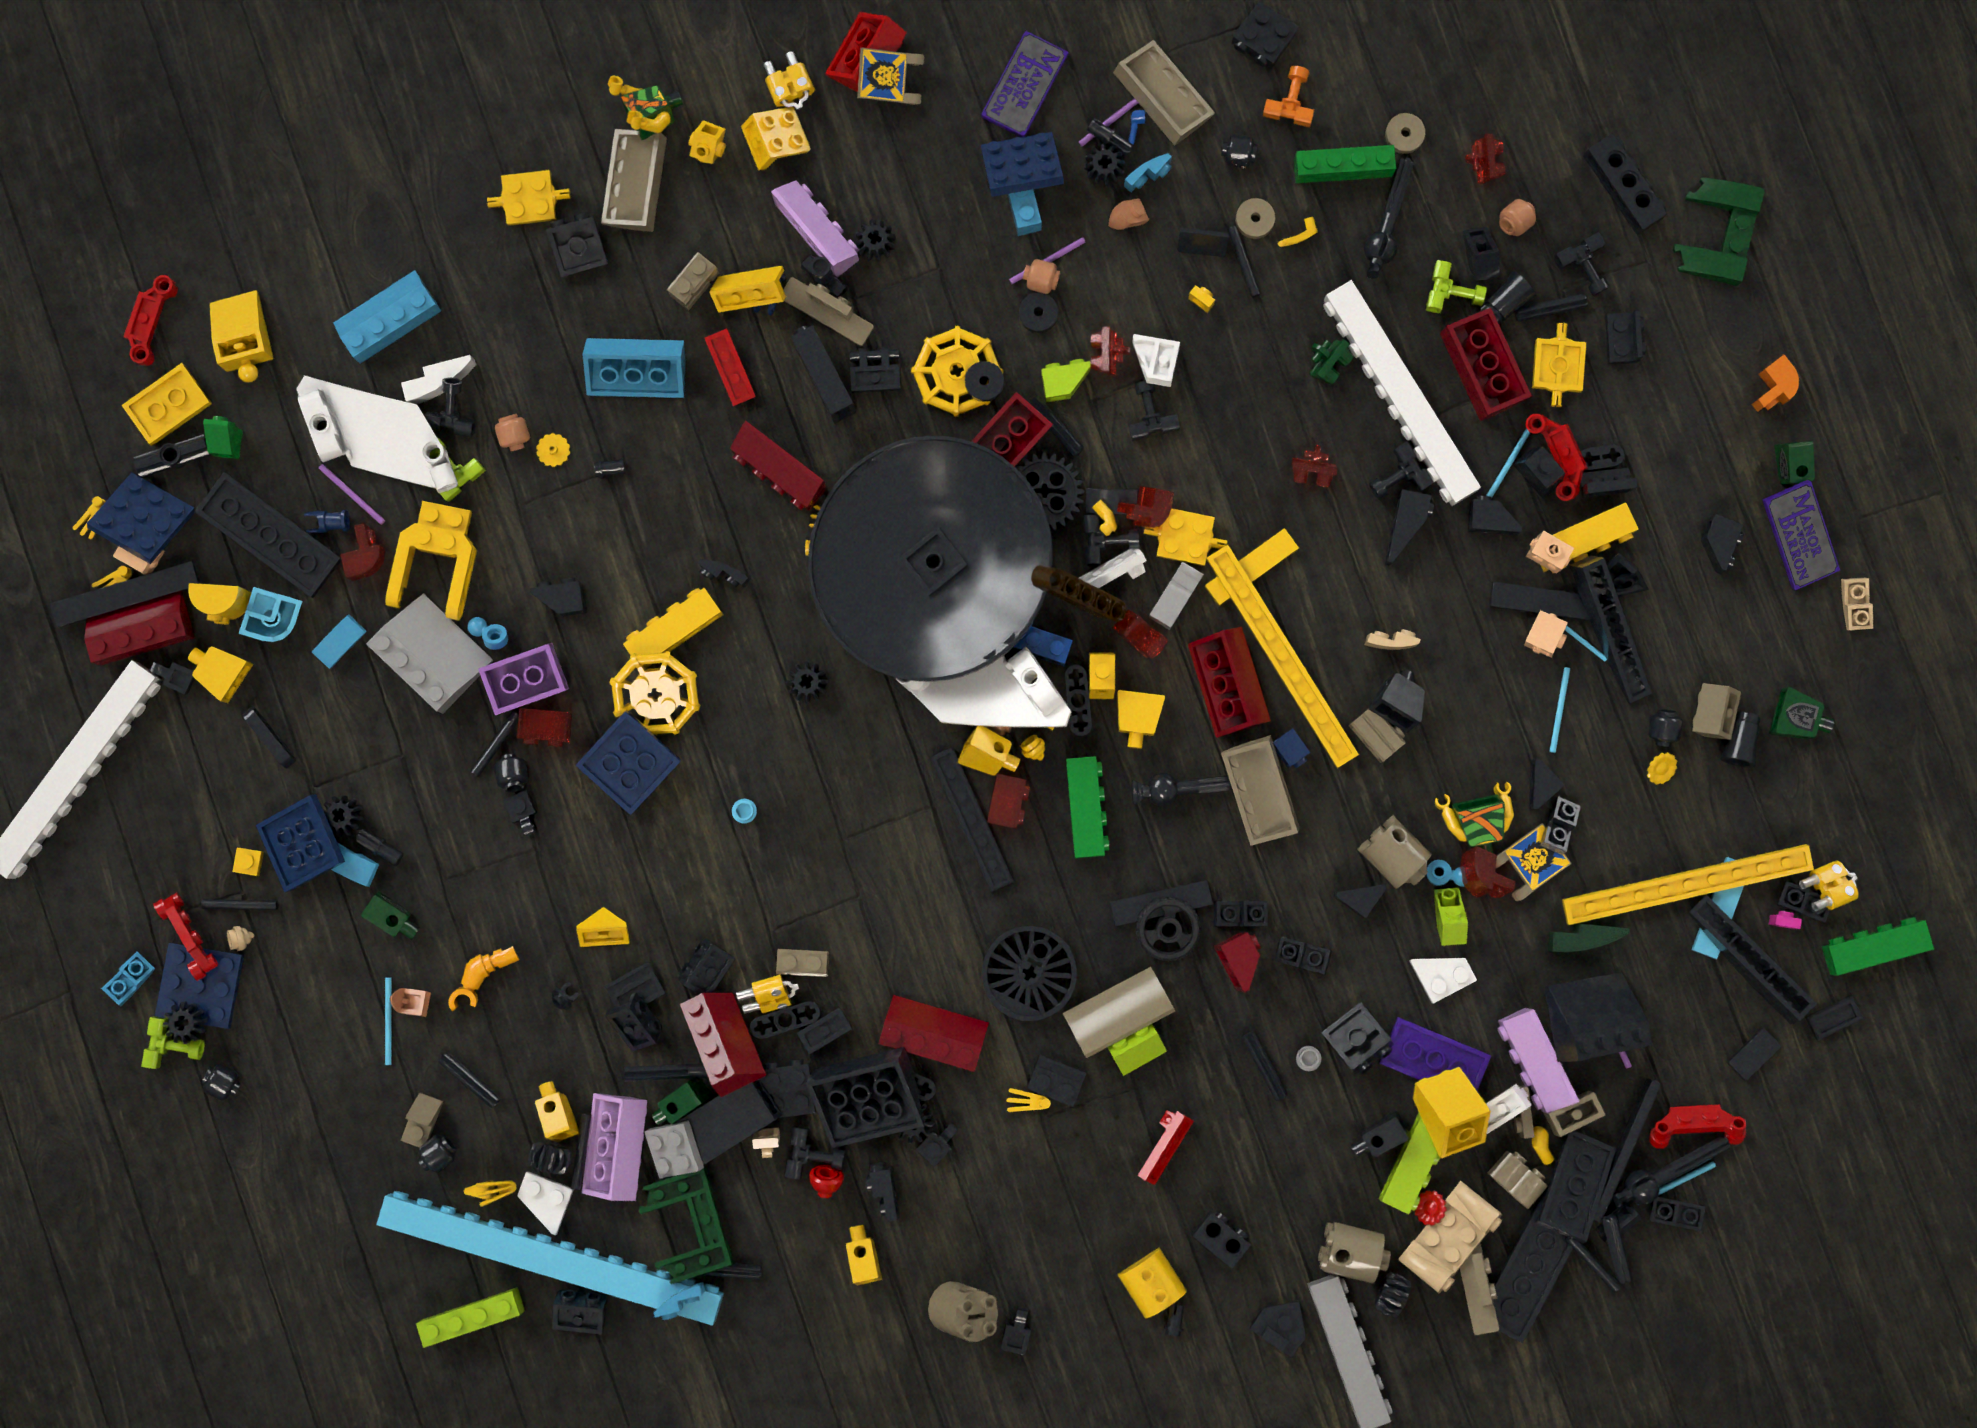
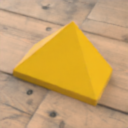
M604 907L581 922L576 928L580 947L630 943L626 922Z

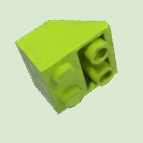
M1152 1024L1107 1047L1123 1076L1167 1052Z

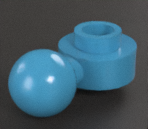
M474 617L468 622L469 633L476 637L482 636L484 645L487 648L497 650L507 644V631L502 625L493 624L487 627L486 621L480 617Z
M1435 860L1427 867V879L1436 886H1442L1449 880H1453L1456 885L1464 887L1469 885L1473 878L1472 872L1468 868L1459 867L1456 870H1451L1450 865L1443 860ZM1436 868L1443 869L1444 874L1442 876L1435 875L1434 870Z

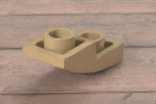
M1869 578L1841 579L1843 610L1847 630L1873 629V604L1869 603Z
M1403 629L1401 632L1397 631L1394 633L1392 640L1388 639V634L1375 631L1374 634L1370 633L1367 635L1364 645L1389 650L1407 649L1417 646L1421 639L1416 638L1415 633Z

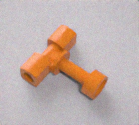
M1301 66L1290 67L1288 78L1292 80L1288 98H1283L1282 102L1267 99L1263 112L1264 117L1280 120L1281 116L1294 119V124L1306 127L1311 126L1314 110L1300 107L1301 103L1297 100L1301 83L1307 82L1308 69Z

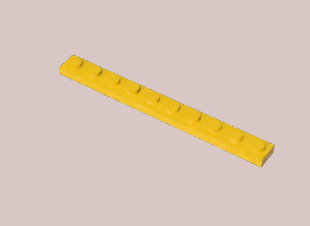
M1226 545L1207 557V561L1335 766L1338 768L1358 756L1359 754L1230 547Z
M1804 844L1562 899L1567 924L1572 925L1814 870L1809 845Z

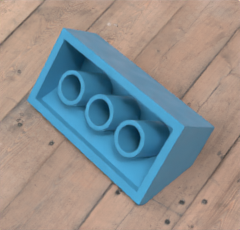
M414 270L335 321L334 326L352 357L359 363H362L442 310Z
M586 339L583 351V364L587 396L684 398L686 365L684 341Z

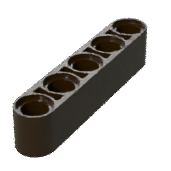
M1038 565L1032 571L1031 582L1035 587L1095 617L1119 622L1126 614L1124 601L1061 569Z

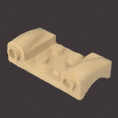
M1462 1181L1459 1182L1445 1200L1447 1211L1441 1222L1436 1223L1434 1226L1426 1225L1415 1241H1412L1398 1259L1439 1294L1442 1290L1446 1292L1455 1281L1452 1277L1489 1231L1494 1232L1502 1222L1500 1219L1502 1214Z

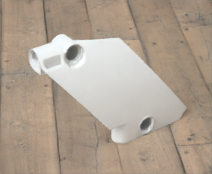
M308 376L303 377L297 387L298 402L322 462L346 454L352 467L435 488L439 494L449 491L458 485L447 450L440 444L417 404L351 389ZM326 420L327 427L322 431H318V423ZM436 448L440 449L439 457L430 459V452Z
M1024 647L1008 661L1002 656L991 665L956 679L917 682L896 678L901 685L912 692L942 723L995 727H1066L1071 715V710L1027 647Z

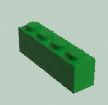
M1394 145L1296 151L1294 157L1295 183L1392 177L1396 170Z
M1096 756L1066 759L1074 857L1077 859L1105 856V851L1109 850L1108 836H1103L1102 826H1107L1106 811H1101L1100 801H1105L1104 787H1099L1098 777L1103 776L1102 763L1097 762Z
M1916 917L1900 920L1901 925L1892 927V923L1877 926L1876 932L1868 933V930H1862L1852 933L1853 938L1844 940L1843 936L1829 939V944L1822 946L1830 975H1841L1934 950L1926 920H1916Z

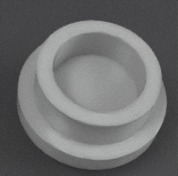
M1305 1046L1297 1052L1296 1062L1301 1069L1313 1071L1321 1063V1054L1316 1048Z

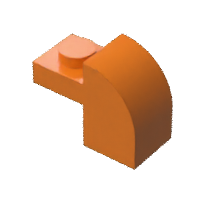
M1785 355L1758 374L1770 390L1752 403V406L1757 412L1764 407L1768 411L1778 402L1785 404L1796 394L1799 386L1798 373Z

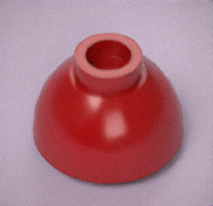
M819 1165L810 1170L809 1179L812 1187L818 1192L819 1197L830 1198L841 1187L844 1173L841 1170L832 1169V1165Z

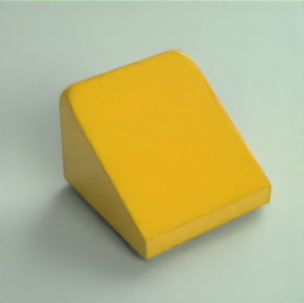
M473 1185L465 1188L464 1194L477 1197V1193L495 1188L494 1186L477 1188ZM494 1193L478 1198L488 1200L497 1195Z

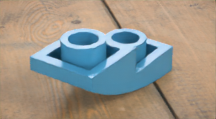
M1164 154L1147 161L1125 179L1124 187L1132 192L1136 187L1140 189L1148 180L1147 175L1154 181L1159 176L1163 178L1172 167L1170 166L1172 156Z
M348 614L315 647L312 653L330 669L367 631Z
M338 843L345 862L331 870L352 881L370 887L379 864L363 854L352 852Z
M138 952L130 957L119 968L120 971L101 988L120 1007L155 970Z
M703 1282L689 1286L668 1298L654 1312V1316H662L663 1320L676 1317L677 1312L683 1308L681 1300H684L685 1304L700 1300L699 1296L705 1292Z

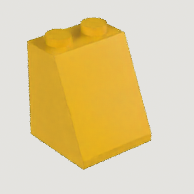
M1460 1067L1445 1070L1441 1074L1430 1078H1423L1415 1083L1413 1100L1441 1159L1485 1143L1491 1110Z

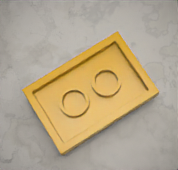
M181 363L128 400L122 407L148 444L153 446L212 403L187 367Z

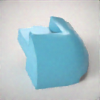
M253 587L239 634L268 642L284 639L295 626L302 601Z

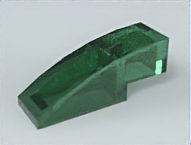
M1575 924L1574 933L1549 932L1548 952H1574L1601 947L1629 934L1630 928Z

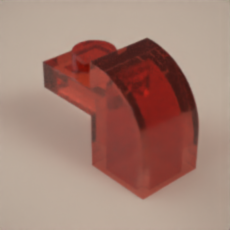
M1140 486L1137 505L1119 502L1117 512L1127 514L1126 519L1134 520L1133 525L1158 527L1166 521L1170 514L1174 492Z
M364 523L354 526L359 550L340 554L345 576L351 581L375 574L381 568L385 558V549L379 544L373 545V543H376L374 530Z
M1129 609L1126 611L1124 618L1112 627L1128 644L1146 658L1153 659L1163 650L1168 642V639L1163 634L1152 629L1139 615Z
M1477 846L1462 854L1460 869L1462 882L1466 889L1477 898L1487 893L1491 897L1501 898L1514 891L1515 881L1495 873L1497 855Z

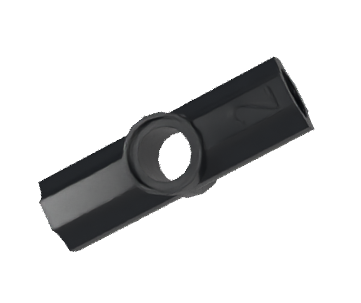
M201 435L176 444H165L158 450L134 457V465L139 476L145 478L172 468L181 469L188 463L212 455L207 452L205 435ZM177 451V458L170 462V454Z

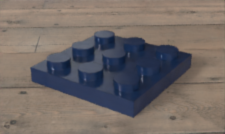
M1052 132L1016 137L999 142L993 141L981 145L991 197L1064 184Z
M131 473L87 522V529L151 564L193 516L195 511L194 507L138 475Z
M626 710L576 766L631 815L679 764L681 759Z
M316 794L309 795L256 825L284 892L292 891L345 862Z
M169 943L155 1017L166 1018L165 1013H172V1005L180 1006L181 1002L186 1001L188 1005L196 1003L197 1010L203 1009L205 1011L200 1017L201 1019H207L208 1022L203 1025L226 1029L231 1028L244 955L202 948L206 955L211 953L215 957L219 966L207 972L206 977L197 981L187 967V964L194 959L187 952L185 946Z

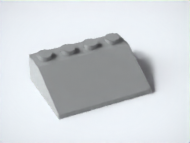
M425 594L419 596L392 618L366 643L429 705L442 714L480 676L478 668L490 665L494 661L451 619L446 618V614Z

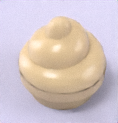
M240 926L227 930V938L231 950H244L254 937L252 932H248Z

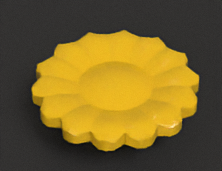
M551 433L550 435H545L536 446L538 450L536 454L539 456V460L544 462L546 466H560L563 462L567 461V456L570 455V445L567 444V439L562 438L560 434L555 435Z
M1666 752L1654 757V760L1650 762V766L1647 769V777L1650 778V782L1658 785L1670 780L1677 769L1675 756Z

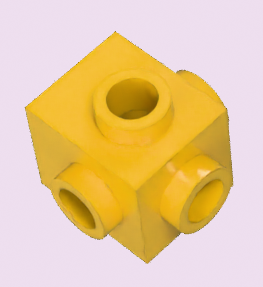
M702 121L690 136V156L698 159L700 162L713 164L717 157H722L726 144L723 143L726 129Z

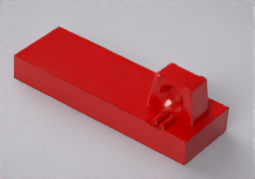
M724 329L705 337V341L733 406L756 397L728 330Z
M1168 1110L1165 1112L1159 1123L1166 1130L1139 1172L1138 1176L1153 1185L1156 1184L1194 1121L1178 1111L1176 1114Z

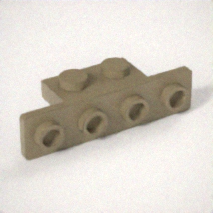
M791 277L783 289L786 295L785 302L859 346L864 345L874 329L873 324L853 313V309L850 307L851 303L841 296L835 298L829 294L830 290L821 284L815 286L810 283L807 286Z
M1479 1243L1460 1267L1475 1335L1499 1331L1493 1299H1497L1494 1283L1489 1284L1487 1275L1492 1273L1488 1258L1484 1259L1481 1243Z

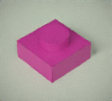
M1779 911L1778 915H1770L1769 925L1790 929L1801 928L1802 919L1794 918V913Z

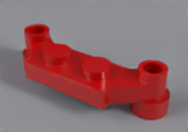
M166 275L156 277L153 287L146 292L139 291L124 334V338L129 340L132 347L130 358L139 365L149 366L154 362L155 358L151 352L150 344L164 302L169 297H174L178 292L175 282Z
M1542 414L1530 415L1526 420L1527 430L1533 434L1541 433L1544 435L1554 460L1565 472L1563 482L1559 483L1556 487L1557 497L1563 501L1574 499L1580 492L1579 487L1583 471L1588 469L1569 425H1561ZM1538 420L1541 421V427L1538 426ZM1568 487L1572 489L1571 494L1568 492Z
M176 892L165 900L161 898L153 903V906L163 920L170 919L187 952L194 959L187 964V967L192 976L199 981L207 976V972L219 965L211 953L206 955L200 944L203 943V940L196 930L192 931L189 925L192 922L191 918L185 910L181 911L180 907L185 904Z
M1720 1104L1670 1107L1669 1114L1661 1121H1658L1651 1130L1649 1142L1655 1148L1662 1149L1668 1146L1673 1134L1724 1131V1137L1729 1140V1143L1737 1145L1744 1141L1746 1121L1742 1117H1735L1722 1110Z

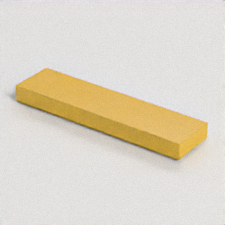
M1284 528L1238 562L1250 581L1253 582L1298 550L1299 547ZM1218 577L1205 585V588L1219 606L1231 598Z

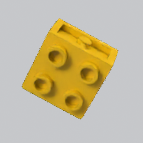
M794 107L753 113L741 126L758 170L767 169L776 158L807 153L810 150Z

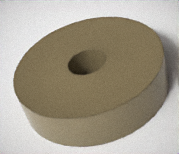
M1402 113L1393 117L1385 131L1387 144L1394 145L1395 152L1401 154H1409L1416 151L1421 146L1425 137L1424 124L1417 116L1409 113ZM1403 130L1408 131V132H1409V136H1408V137H1404V136L1401 134V131H1403Z
M1258 198L1249 199L1242 203L1236 214L1238 230L1242 235L1251 239H1259L1269 234L1275 222V212L1272 206L1265 200ZM1253 215H1257L1260 218V220L1258 222H1253L1251 220V217Z

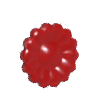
M1430 1190L1420 1193V1202L1415 1210L1418 1220L1423 1222L1424 1225L1430 1224L1431 1226L1440 1223L1447 1211L1446 1201L1443 1200V1196L1436 1191L1431 1192Z

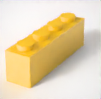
M1623 503L1552 536L1572 546L1574 550L1570 555V561L1578 562L1589 557L1587 553L1596 550L1598 554L1611 548V542L1618 540L1619 543H1623L1632 539V533L1637 531L1638 527L1627 503ZM1541 565V567H1542V569H1543V572H1546V571L1549 570V569H1547V568H1545L1544 566Z
M696 588L687 595L688 599L683 603H674L667 609V614L661 618L656 616L646 623L648 627L641 632L636 630L626 637L627 641L623 645L630 655L634 653L643 655L670 652L724 614L705 588L701 590ZM643 664V666H644L645 669H646L647 667H649L650 665H652V664Z

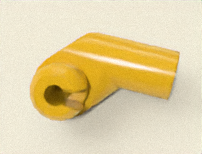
M1100 499L1092 508L1104 521L1099 529L1106 536H1109L1112 531H1116L1117 524L1113 512Z
M1536 1126L1533 1128L1534 1138H1532V1147L1543 1164L1548 1165L1554 1161V1157L1549 1150V1134L1545 1128Z

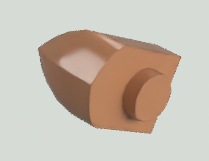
M1140 198L1122 201L1115 206L1110 214L1108 226L1116 230H1122L1128 227L1143 225L1149 221Z
M400 988L390 996V1002L398 1013L426 1017L431 992Z

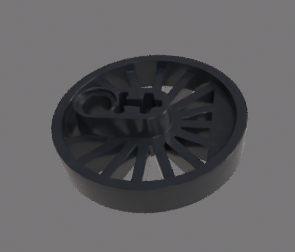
M1036 926L1017 927L998 937L987 951L982 967L984 989L994 1006L1007 1016L1023 1021L1045 1019L1058 1012L1070 999L1077 978L1075 959L1068 945L1052 931ZM1030 931L1027 954H1025L1018 932ZM1035 931L1046 934L1044 939L1034 942ZM1014 934L1022 959L1004 941L1005 938ZM1050 937L1059 943L1053 950H1051V946L1048 943ZM999 943L1017 964L993 953ZM1044 944L1047 947L1048 952L1044 958H1037L1033 954L1035 945ZM1061 948L1065 950L1068 958L1046 965L1048 960ZM990 957L1014 968V970L988 968ZM1069 962L1071 964V974L1045 972L1048 969ZM1030 966H1033L1034 973L1037 975L1035 978L1031 977L1028 981L1024 979L1025 974L1022 971L1024 968L1029 969ZM987 973L1014 976L989 984ZM1045 977L1071 979L1069 989L1045 979ZM1016 981L1004 993H1001L993 989L995 987ZM1042 983L1066 994L1065 997L1058 1003ZM1020 986L1014 999L1008 996ZM1037 987L1055 1006L1053 1009L1045 1012ZM1024 989H1026L1025 1004L1019 1002ZM1031 989L1033 990L1039 1011L1030 1007Z

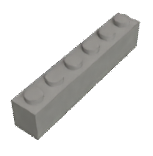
M1332 1274L1307 1283L1359 1428H1376L1390 1423L1389 1414L1393 1412L1388 1399L1383 1400L1380 1390L1384 1389L1380 1376L1379 1374L1374 1376L1371 1366L1375 1365L1370 1350L1365 1351L1362 1342L1366 1341L1362 1327H1357L1354 1317H1357V1313L1353 1303L1347 1302L1345 1293L1349 1291L1344 1278L1339 1279L1336 1274Z

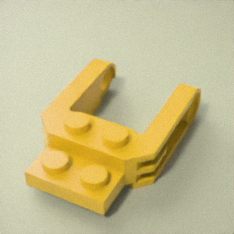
M422 501L418 523H414L400 532L386 593L387 606L400 608L399 605L404 588H407L415 548L423 552L452 558L457 557L445 614L446 618L461 619L477 553L476 548L467 537L472 515L470 510Z

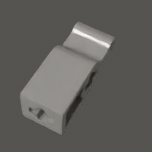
M1182 562L1150 613L1149 618L1170 630L1204 574Z

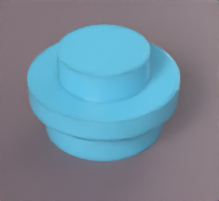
M740 799L734 803L732 815L736 821L749 823L756 817L757 808L751 800Z

